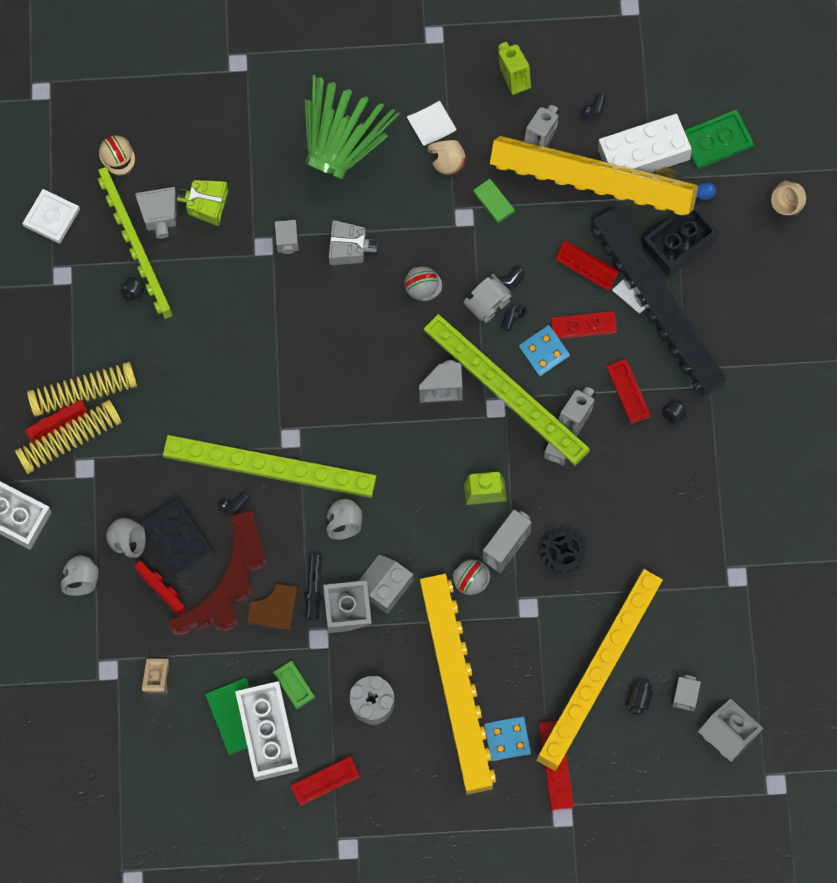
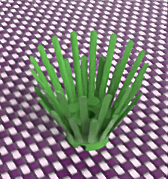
M313 74L312 102L309 99H305L308 156L305 163L323 172L333 173V176L343 179L349 168L389 136L382 132L400 115V112L396 113L381 128L395 112V109H391L352 151L382 110L384 104L380 103L376 106L365 123H360L350 136L369 98L365 96L360 99L351 118L349 115L344 117L352 94V90L347 89L342 93L335 114L332 104L336 84L334 82L329 83L320 126L324 80L322 77L317 78L316 87V76Z

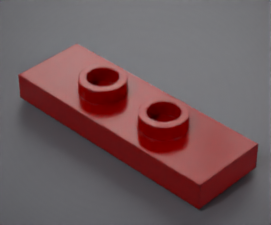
M567 240L563 242L555 260L608 291L611 289L619 273L618 270Z
M614 311L551 318L552 330L559 339L617 333Z
M627 359L608 365L606 369L630 425L650 418L651 415Z
M79 400L68 407L60 409L50 417L43 418L39 423L27 428L25 432L31 443L36 445V439L41 442V436L47 439L49 438L48 432L54 435V429L60 432V426L64 429L67 428L66 422L71 426L73 425L72 419L78 422V416L84 419V413H87L88 416L89 413L83 401Z
M139 561L135 565L137 573L179 616H182L186 609L176 598L178 596L176 591L171 586L166 588L162 584L164 579L156 571L152 573Z
M350 756L290 786L299 805L302 806L360 778V775Z

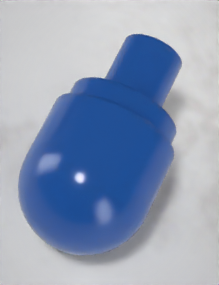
M709 182L698 184L697 200L703 201L715 196L716 187L714 184Z

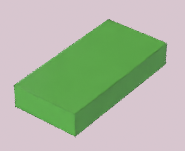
M491 179L473 190L475 196L497 223H500L515 212V209Z
M292 661L273 672L296 710L315 699L312 691Z

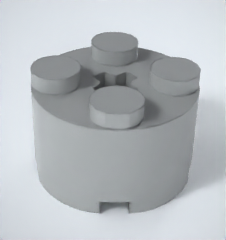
M492 274L491 279L489 277L486 278L471 292L473 297L470 300L466 298L464 305L481 322L484 321L487 324L495 316L494 313L497 311V308L502 310L509 304V299L512 297L510 295L511 291Z
M368 676L356 682L350 692V704L353 714L358 720L372 725L386 721L390 717L395 704L394 693L389 683L379 676ZM370 697L376 698L375 704L368 702Z

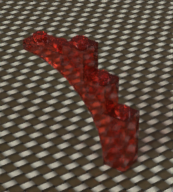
M252 511L231 516L234 544L230 564L224 578L213 594L200 606L183 616L169 621L173 634H187L190 632V629L197 627L198 629H205L210 627L211 623H215L217 630L222 631L232 630L235 625H238L232 600H246L249 598V595L253 594L246 570L256 571L262 569L263 565H267Z

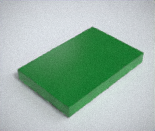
M737 109L684 130L692 149L691 159L697 170L754 147V143Z
M246 678L205 694L229 756L248 748L235 692L250 688Z

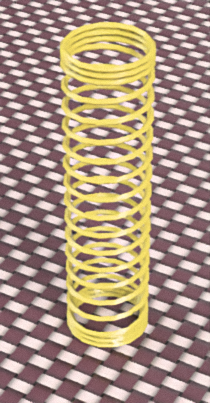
M130 362L123 363L126 383L118 365H116L119 384L112 367L109 368L113 388L106 370L103 369L106 389L99 371H96L100 392L92 373H90L93 393L86 376L83 375L87 396L79 377L77 376L76 378L80 397L73 380L70 378L74 401L66 381L64 380L63 383L67 402L60 384L57 382L61 405L53 385L51 384L50 387L54 406L44 386L48 409L39 388H37L41 411L34 390L28 391V399L34 416L43 415V406L47 413L50 412V405L56 411V401L60 409H62V398L67 407L70 406L69 397L73 404L76 402V396L78 400L83 401L82 393L87 401H89V392L95 400V388L101 398L103 396L102 387L108 396V384L114 394L116 392L115 383L121 392V379L127 390L129 389L128 381L131 388L137 387Z
M108 400L102 403L105 414L96 406L99 418L90 409L93 421L87 413H84L88 426L80 416H78L81 428L72 419L75 431L66 422L70 436L62 426H60V431L63 438L54 429L53 431L58 443L48 432L52 447L44 436H41L46 450L39 440L36 439L35 442L40 454L31 442L29 445L34 457L26 446H23L28 460L21 448L15 450L27 474L34 471L30 457L37 467L40 468L35 452L46 465L47 462L41 448L50 461L53 459L47 445L57 458L59 457L53 441L63 455L65 452L59 438L68 451H71L64 433L75 448H77L71 431L79 443L83 445L76 426L88 442L89 438L82 423L93 438H95L89 421L98 434L101 435L94 416L107 432L100 412L111 428H113L107 411L115 425H120L122 423L111 401Z

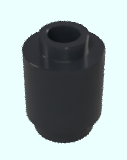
M635 682L634 686L631 687L627 708L631 714L643 716V713H648L653 694L650 684Z

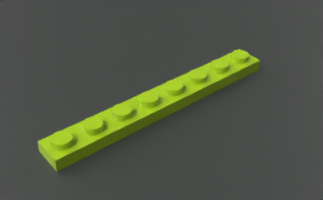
M106 167L99 169L101 177L97 178L101 189H106L109 194L105 197L109 206H114L116 213H113L117 224L123 225L124 230L121 233L125 242L130 241L132 248L129 250L133 260L138 259L140 266L137 268L141 277H146L148 284H145L150 296H155L156 302H153L156 311L158 314L162 313L164 319L172 316L170 307Z

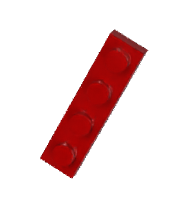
M558 721L539 723L542 748ZM565 754L556 771L545 766L551 812L574 809L567 756Z

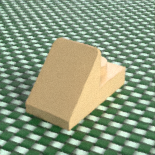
M146 659L142 684L143 692L168 693V659Z

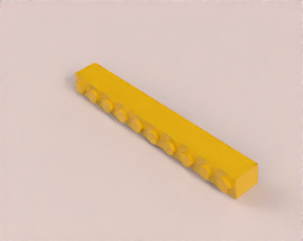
M499 136L493 142L490 164L496 165L497 169H512L520 175L531 174L540 180H555V183L559 185L571 184L579 190L590 189L599 195H614V198L618 200H634V203L638 205H654L655 209L673 210L678 215L689 214L694 209L698 185Z
M645 569L642 571L536 761L554 771L557 770L663 579Z
M446 574L420 579L466 794L493 789L492 783L496 782L494 770H489L487 762L491 761L489 748H484L483 740L486 739L484 726H479L478 719L482 718L479 705L475 706L473 697H477L475 684L470 685L469 681L472 671L470 663H465L464 655H468L465 642H461L459 634H463L461 622H456L455 618L458 608L456 600H451L450 593L454 592L451 579L447 580Z

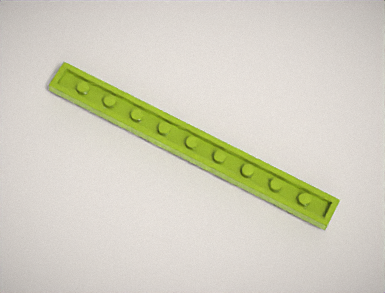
M439 314L424 328V331L461 363L462 366L574 466L590 452L589 447Z
M170 435L167 436L163 452L164 458L369 498L373 496L376 475Z

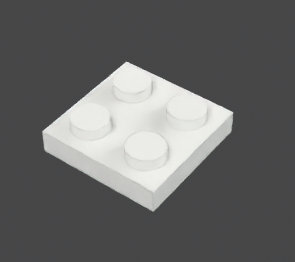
M42 189L22 224L24 227L60 244L80 208L78 205Z

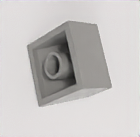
M451 360L445 361L444 364H439L419 385L420 403L463 400L461 363Z
M379 554L359 581H367L369 601L388 614L414 581L413 574L399 563Z
M367 581L323 585L328 633L351 631L371 624Z
M729 699L707 720L698 732L707 742L719 750L723 757L732 762L763 728L732 699Z

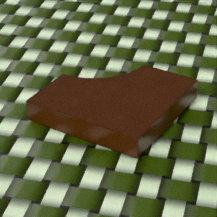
M276 584L273 592L267 598L261 601H251L247 623L290 631L298 587Z

